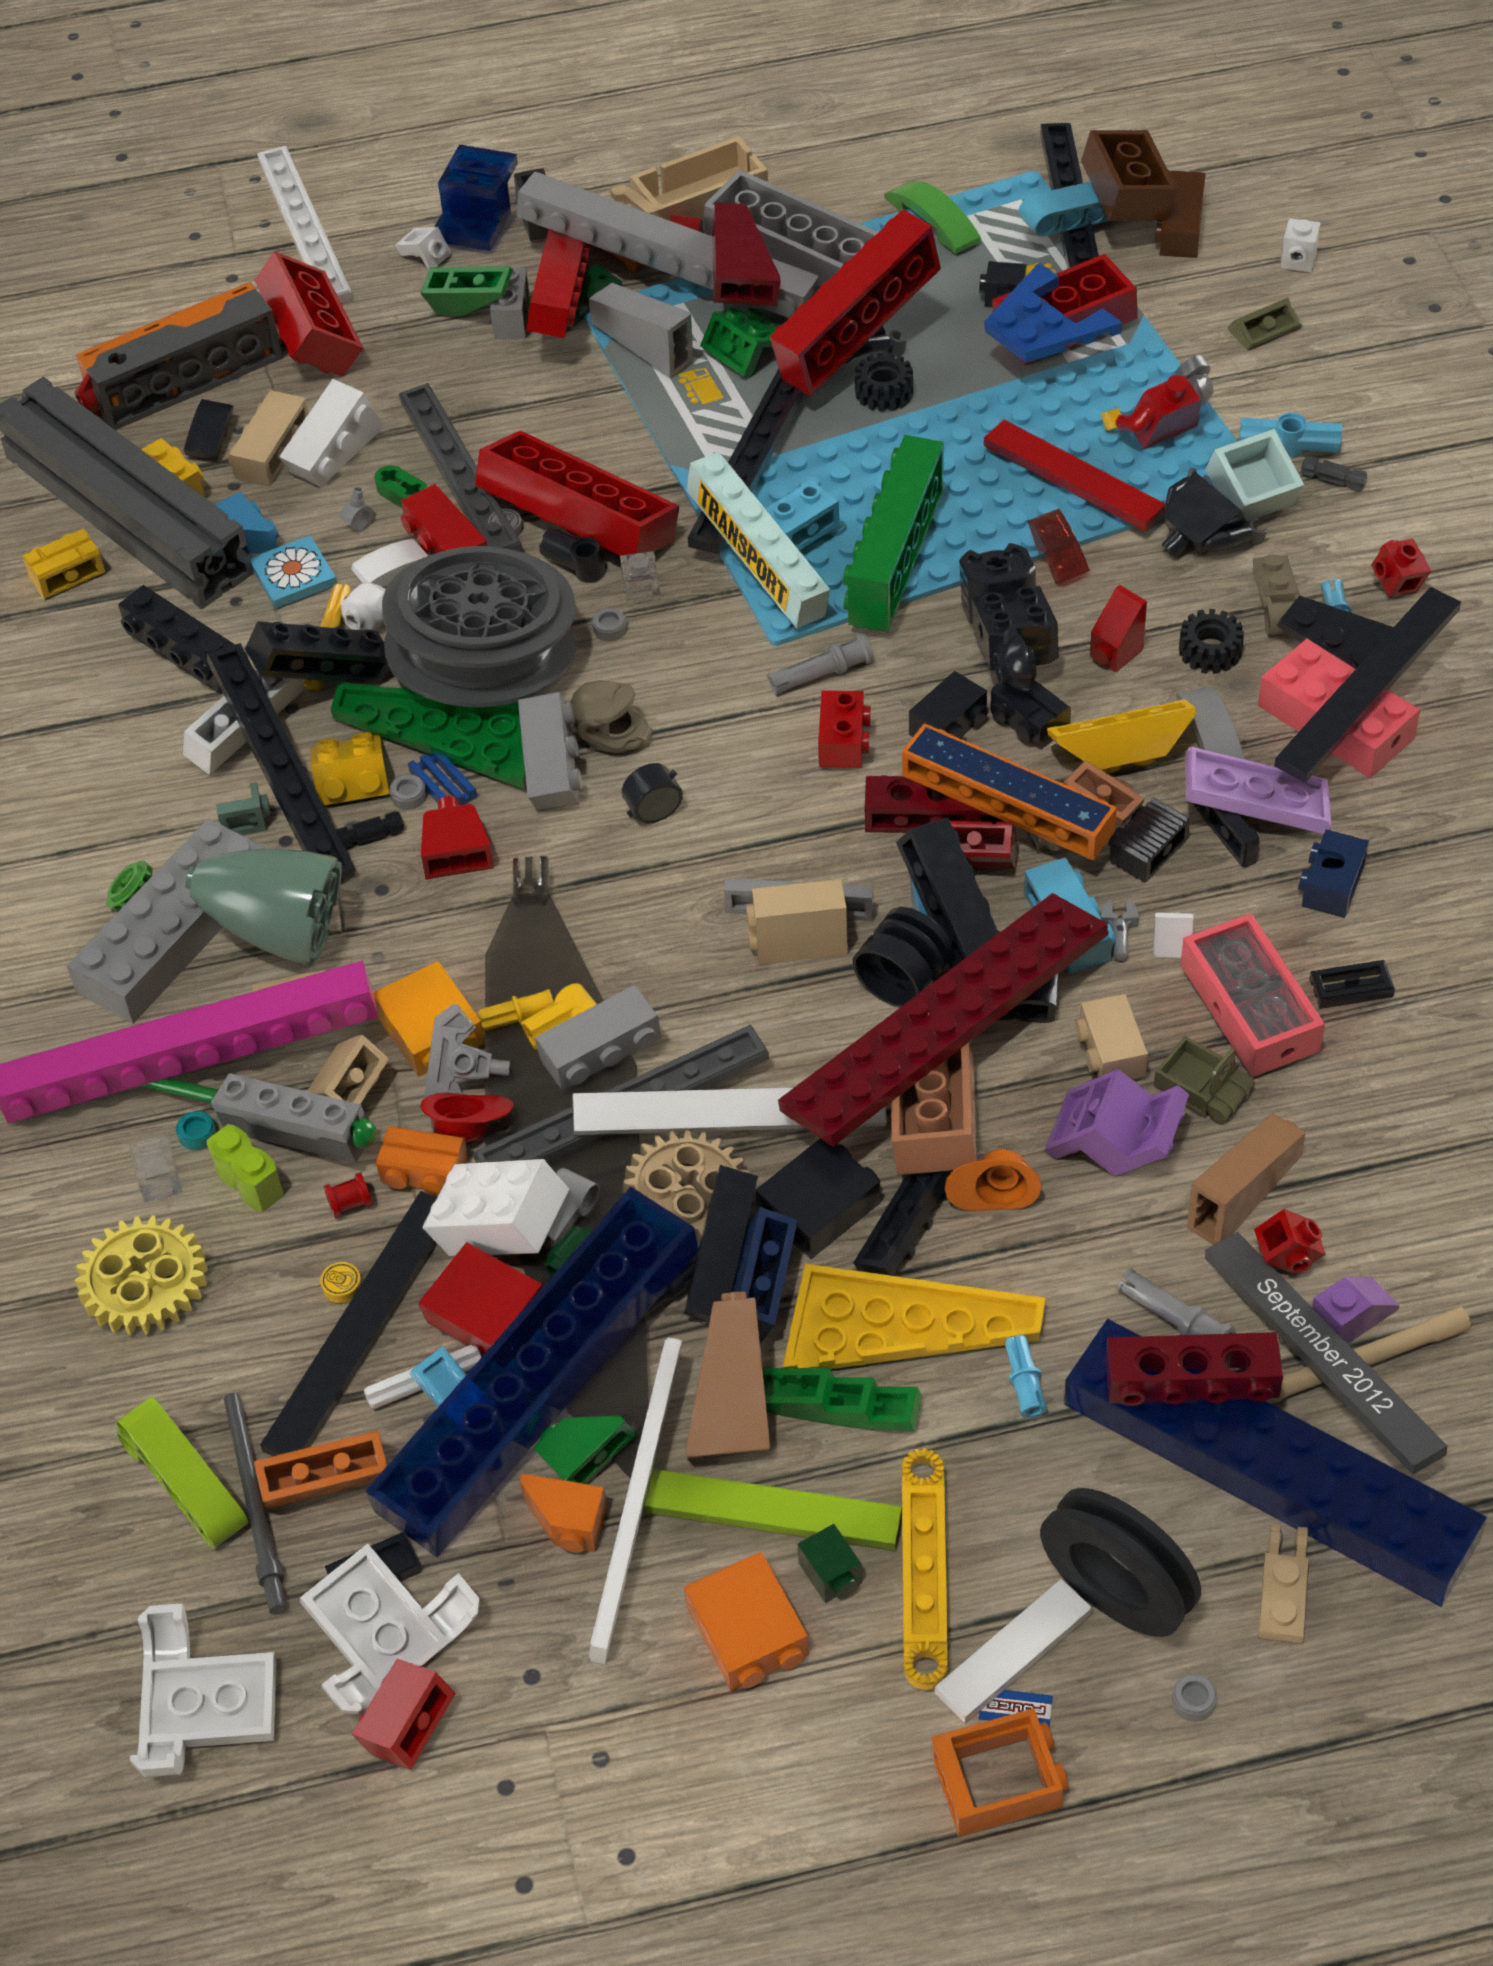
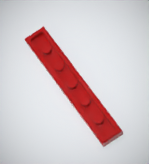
M1005 419L984 437V446L1145 532L1165 514V503Z

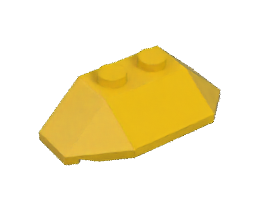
M1183 699L1063 726L1047 728L1048 736L1057 744L1082 761L1086 760L1101 771L1111 773L1120 770L1121 765L1130 763L1149 765L1155 762V758L1166 756L1195 717L1196 707Z

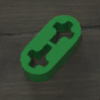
M384 466L378 469L374 476L378 494L401 508V500L409 497L408 495L411 496L427 488V484L397 466Z

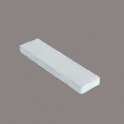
M1060 1579L935 1686V1694L964 1723H967L1091 1615L1092 1607Z

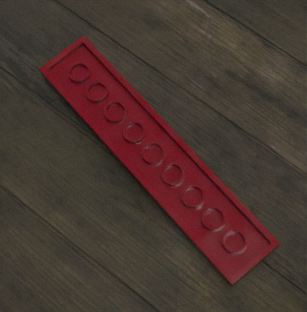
M1051 893L779 1098L777 1101L780 1112L834 1147L1108 936V923Z

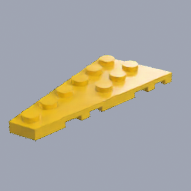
M805 1264L782 1368L835 1369L1005 1346L1008 1338L1017 1335H1024L1028 1342L1040 1341L1046 1298Z

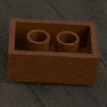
M1090 130L1081 163L1108 219L1115 221L1167 220L1177 187L1149 131Z

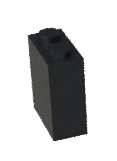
M820 1138L755 1189L757 1211L761 1207L797 1219L793 1244L806 1256L813 1259L880 1204V1180L869 1167L863 1168L856 1162L844 1145L837 1143L833 1147Z

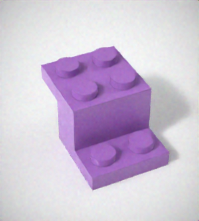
M1116 1069L1067 1091L1044 1151L1056 1160L1082 1150L1114 1177L1130 1170H1136L1140 1166L1153 1161L1162 1160L1173 1148L1172 1140L1178 1125L1184 1118V1108L1189 1094L1177 1085L1151 1096L1120 1069Z

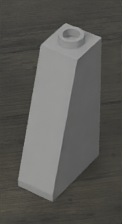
M614 283L609 284L589 298L591 323L667 377H673L693 363L692 322L689 312Z

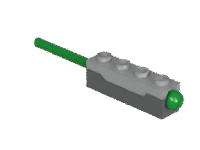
M231 1073L228 1074L219 1089L170 1077L141 1085L211 1103L223 1127L227 1124L234 1125L242 1129L248 1137L352 1163H357L365 1147L370 1146L374 1142L377 1134L375 1125L367 1119L361 1104Z

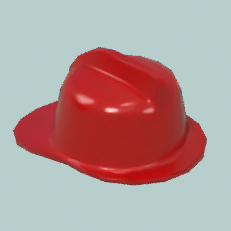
M445 1092L427 1096L422 1100L420 1108L425 1115L431 1118L433 1133L465 1138L466 1144H472L479 1141L486 1134L490 1121L500 1119L513 1110V1102L502 1096L465 1095Z

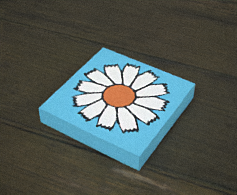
M311 535L250 558L253 572L275 609L332 588L337 584L336 576Z

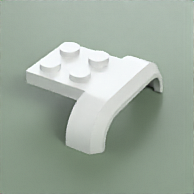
M366 1544L300 1597L299 1602L352 1665L344 1673L338 1676L334 1674L322 1684L321 1688L343 1714L364 1713L396 1659L398 1658L422 1667L456 1639L474 1621L478 1614L479 1597L458 1573L422 1609L370 1545Z
M182 1603L149 1606L138 1616V1623L143 1638L144 1659L137 1755H130V1762L144 1777L180 1775L184 1767L186 1747L274 1741L276 1657L274 1652L190 1658L188 1621Z

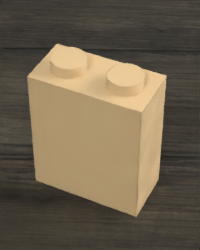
M842 879L752 889L753 904L746 905L748 927H752L747 928L750 950H757L759 964L848 955L847 912Z

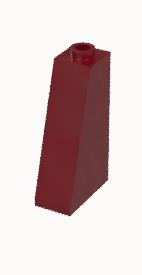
M715 202L712 225L713 303L778 306L781 277L747 204Z

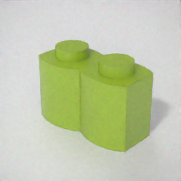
M227 1124L206 1140L218 1177L228 1186L238 1189L242 1200L249 1207L256 1211L264 1212L284 1196L273 1159L265 1151L252 1147L250 1138L242 1129Z

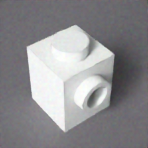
M1289 218L1283 240L1280 268L1312 273L1318 248L1320 222Z

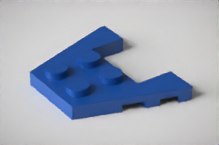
M1039 263L984 321V328L987 334L1027 363L1065 351V345L1078 341L1084 345L1096 341V336L1108 332L1111 337L1122 333V322L1102 308L1082 321L1074 323L1040 298L1059 287V276Z

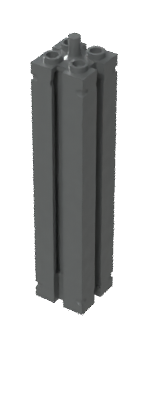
M44 376L23 389L21 400L18 401L12 396L0 404V431L4 434L1 442L6 458L14 464L17 463L21 470L187 599L191 598L193 603L200 609L205 608L221 597V588L226 584L234 588L254 574L250 556L242 550L247 544L241 524L234 519L230 520L225 512L60 388L52 386V382Z

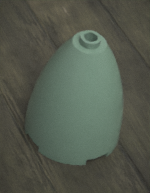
M292 849L241 850L217 855L199 861L196 868L190 867L186 876L185 888L190 889V897L206 914L240 939L278 957L314 966L321 955L329 934V930L326 929L332 916L333 906L337 905L342 863L338 862L335 857L309 851Z

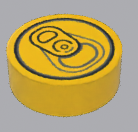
M337 1262L331 1264L323 1271L320 1284L324 1296L329 1301L347 1303L356 1294L362 1284L358 1269L354 1265L347 1262Z

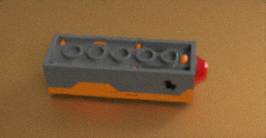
M251 282L245 283L76 354L83 380L76 387L74 393L78 403L94 415L100 417L102 421L114 430L122 428L283 359L273 310Z

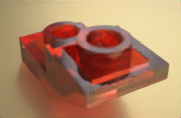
M1055 509L1027 520L1038 552L1045 553L1055 584L1090 571L1078 540L1060 509Z

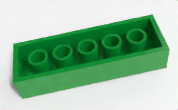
M904 435L900 447L893 449L890 471L885 470L882 477L881 494L876 493L874 496L872 516L865 518L862 530L863 538L861 541H856L853 549L852 565L847 564L844 570L843 585H846L848 590L845 594L843 607L845 610H848L849 625L889 632L943 493V441Z

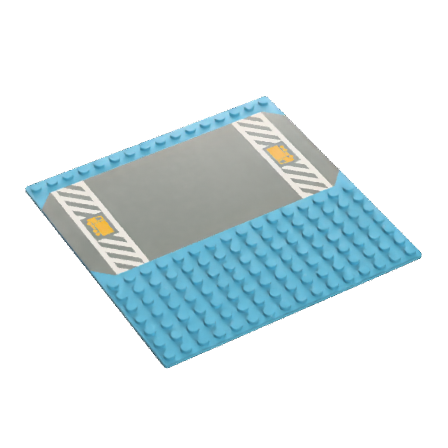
M1025 172L1011 178L948 196L972 222L981 236V242L955 254L938 241L937 229L932 226L941 270L883 325L886 331L885 334L888 336L890 331L898 330L901 333L900 340H907L905 352L900 356L904 357V362L908 360L913 369V395L911 394L909 402L905 400V405L902 407L895 404L896 409L890 410L889 406L884 407V411H879V406H875L872 410L868 408V403L863 406L860 404V399H856L854 382L856 365L859 366V361L862 359L867 361V356L869 355L878 358V353H883V357H888L889 352L887 350L871 352L854 358L849 363L843 364L811 396L804 394L759 479L753 495L766 508L790 494L794 489L813 480L839 501V526L799 550L830 588L825 617L796 629L728 542H726L720 553L721 559L771 645L779 646L848 623V610H845L843 607L845 594L848 590V587L843 585L844 570L847 564L852 565L855 543L863 538L862 530L865 518L872 516L874 496L876 493L881 494L883 474L885 470L890 471L893 449L900 447L904 435L943 441L944 472L941 499L899 606L961 586L959 560L969 550L980 554L992 550H1005L1008 543H1013L1026 548L1032 561H1036L1136 528V526L985 447L984 437L1004 419L1163 503L1166 501L1168 488L1184 477H1187L1190 468H1195L1201 477H1204V475L1208 476L1205 469L1214 450L1238 442L1208 401L1204 406L1200 407L1197 427L1146 449L1142 447L1133 432L1121 431L1118 428L1105 430L1101 413L1120 408L1121 414L1131 415L1143 393L1147 389L1164 383L1169 377L1176 375L1175 373L1181 365L1138 306V319L1123 324L1122 333L1112 337L1109 332L1098 335L1095 342L1085 345L1080 342L1066 348L1063 352L1046 356L1027 365H1024L1014 353L985 332L984 321L993 312V307H984L985 294L979 293L980 275L987 273L989 261L1027 264L1026 276L1039 263L1055 274L1067 269L1060 233L1039 237L1018 214L1020 204L1027 197L1051 191V188L1039 172ZM909 208V209H905V210L908 211L909 213H911V214H913L914 216L918 217L919 219L925 221L922 217H920L917 213H915V212H914L913 210H911L910 208ZM899 212L884 215L860 224L879 232ZM678 278L636 291L683 309L691 314L693 363L671 378L592 324L590 313L584 316V320L694 512L699 517L702 510L686 491L690 463L716 452H719L727 462L729 461L779 368L773 347H763L754 373L748 377L742 376L702 348L700 345L713 311H727L729 308L739 311H748L749 308H754L765 313V319L771 323L783 325L789 318L755 305L713 303L712 289ZM1208 476L1207 482H1209L1214 487Z

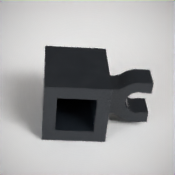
M989 261L987 273L980 275L979 293L985 294L984 307H992L993 299L1012 292L1026 277L1027 264Z

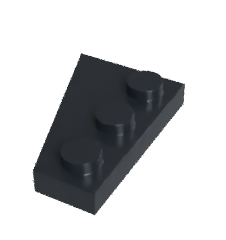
M1300 595L1277 624L1280 629L1300 643L1305 639H1309L1355 669L1393 628L1392 626Z

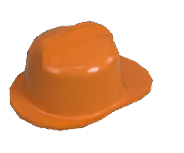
M1007 1149L993 1150L985 1154L980 1161L963 1164L953 1170L945 1184L947 1199L954 1206L967 1211L1022 1209L1031 1205L1039 1197L1042 1188L1039 1175L1032 1167L1028 1166V1162L1020 1154Z

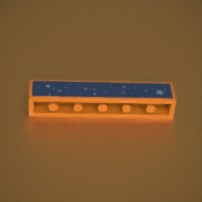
M924 723L902 751V776L1005 822H1013L1016 827L1093 861L1115 832L1117 807L1110 805L1105 800L1097 799L1078 791L1070 785H1065L1046 777L1038 771H1033L1016 764L1006 757H1000L984 750L974 743H968L952 736L944 730L936 729Z

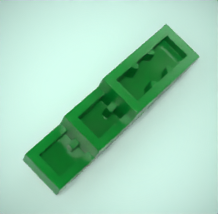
M762 1368L766 1410L768 1413L838 1426L876 1430L915 1431L922 1400V1394L918 1387L878 1386L874 1377H834L830 1368Z

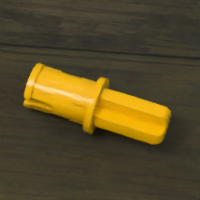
M547 989L543 992L518 999L516 996H512L511 1001L480 1009L478 1016L485 1031L516 1022L521 1025L522 1021L554 1002L550 989Z

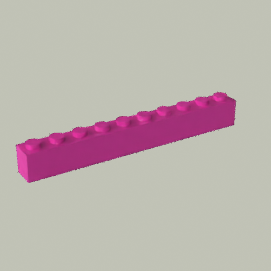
M363 961L355 962L0 1064V1109L9 1124L379 1018L373 988Z

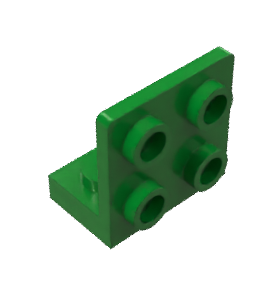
M729 308L727 311H713L700 346L742 376H752L763 347H772L770 336L780 325L771 323L765 319V313L754 308H749L748 311H739L733 308Z

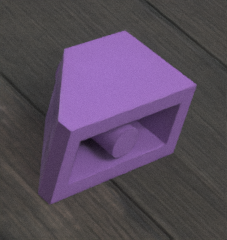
M1345 1276L1315 1296L1312 1308L1349 1344L1399 1310V1304L1372 1277Z

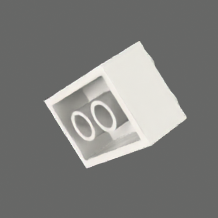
M544 1159L454 1164L422 1228L448 1256H456L466 1242L489 1255L539 1253L569 1188Z

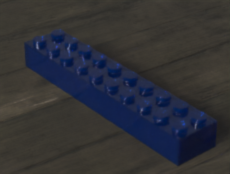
M630 1187L366 1489L365 1493L374 1512L438 1558L537 1442L543 1432L554 1422L697 1254L699 1248L694 1227L641 1192Z
M1107 1318L1065 1380V1406L1296 1530L1298 1527L1308 1528L1309 1537L1442 1608L1481 1540L1487 1519L1485 1515L1267 1401L1256 1402L1250 1399H1229L1222 1403H1211L1207 1400L1185 1401L1181 1404L1143 1402L1135 1406L1109 1403L1106 1370L1107 1338L1140 1337V1335ZM1188 1369V1370H1186V1371H1188V1372H1190V1373H1193V1374L1202 1373V1372H1200L1199 1370H1196V1369ZM1152 1370L1144 1371L1148 1375L1159 1374Z

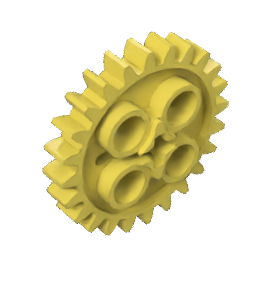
M154 1215L150 1217L147 1224L143 1225L139 1216H136L131 1227H127L121 1220L119 1221V1231L114 1233L112 1230L105 1228L106 1239L104 1241L96 1238L91 1240L95 1251L84 1250L82 1252L85 1263L77 1264L76 1266L80 1277L75 1279L79 1290L78 1296L82 1305L85 1306L88 1316H95L99 1326L109 1323L111 1331L114 1333L124 1325L127 1334L131 1336L136 1326H141L144 1334L147 1335L150 1331V1325L156 1323L159 1329L165 1330L164 1320L170 1318L178 1323L180 1319L177 1311L182 1309L191 1312L192 1307L189 1299H201L199 1287L207 1285L204 1273L208 1271L202 1246L198 1245L194 1233L187 1235L183 1224L174 1229L170 1218H167L161 1226L158 1225ZM136 1297H140L139 1299H137V1300H135V1301H131L132 1299H134V1298H136Z

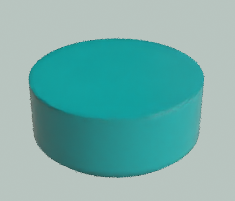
M193 1111L185 1114L176 1125V1133L180 1144L189 1150H201L208 1147L206 1140L217 1132L213 1118L203 1111Z

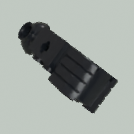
M1008 543L1005 550H992L980 554L969 550L959 560L962 607L969 622L973 624L977 642L989 669L996 672L999 684L1007 683L1017 691L1030 693L1031 680L1036 679L1037 676L1036 666L1050 664L1059 658L1058 622L1041 587L1036 586L1035 565L1027 549L1013 543Z

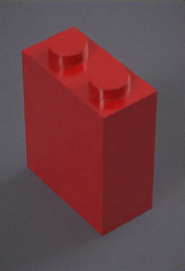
M466 1242L418 1302V1305L428 1324L466 1346H476L480 1354L503 1366L510 1356L515 1355L521 1349L524 1338L532 1327L544 1319L550 1301L541 1283Z

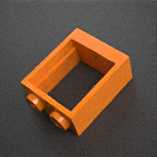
M1034 1708L931 1737V1756L958 1837L1062 1808L1063 1790L1068 1789L1067 1777L1060 1762L1054 1764L1049 1750L1054 1748L1049 1726L1046 1722L1039 1723ZM1026 1740L1043 1789L974 1808L958 1759Z

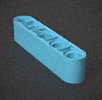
M1091 182L1031 195L1020 204L1018 209L1019 216L1039 237L1086 227V224L1089 223L1088 221L1092 222V225L1111 221L1108 219Z

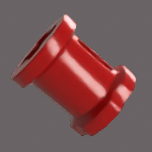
M361 1172L356 1173L354 1179L338 1185H323L335 1219L341 1217V1212L363 1204L366 1207L372 1206V1200Z

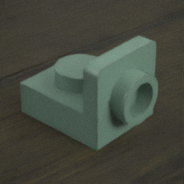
M257 782L250 783L252 798L216 804L221 825L241 835L267 831L264 816L271 815L267 794L260 795Z

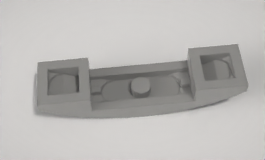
M1211 686L1178 692L1176 694L1177 701L1185 699L1196 707V715L1192 719L1191 725L1201 749L1245 759L1229 713L1221 698Z

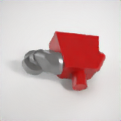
M1201 355L1186 360L1177 369L1176 375L1169 377L1164 383L1147 389L1131 415L1121 414L1120 408L1101 413L1105 430L1118 428L1121 431L1133 432L1142 447L1146 449L1197 427L1200 407L1204 406L1214 393L1213 383L1208 377L1211 369L1210 365Z

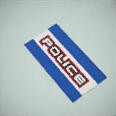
M1004 1690L979 1712V1720L990 1721L1034 1708L1039 1723L1046 1722L1050 1727L1053 1695Z

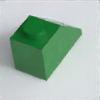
M621 1416L563 1418L558 1424L548 1427L543 1432L540 1441L533 1449L564 1481L587 1484L637 1433Z

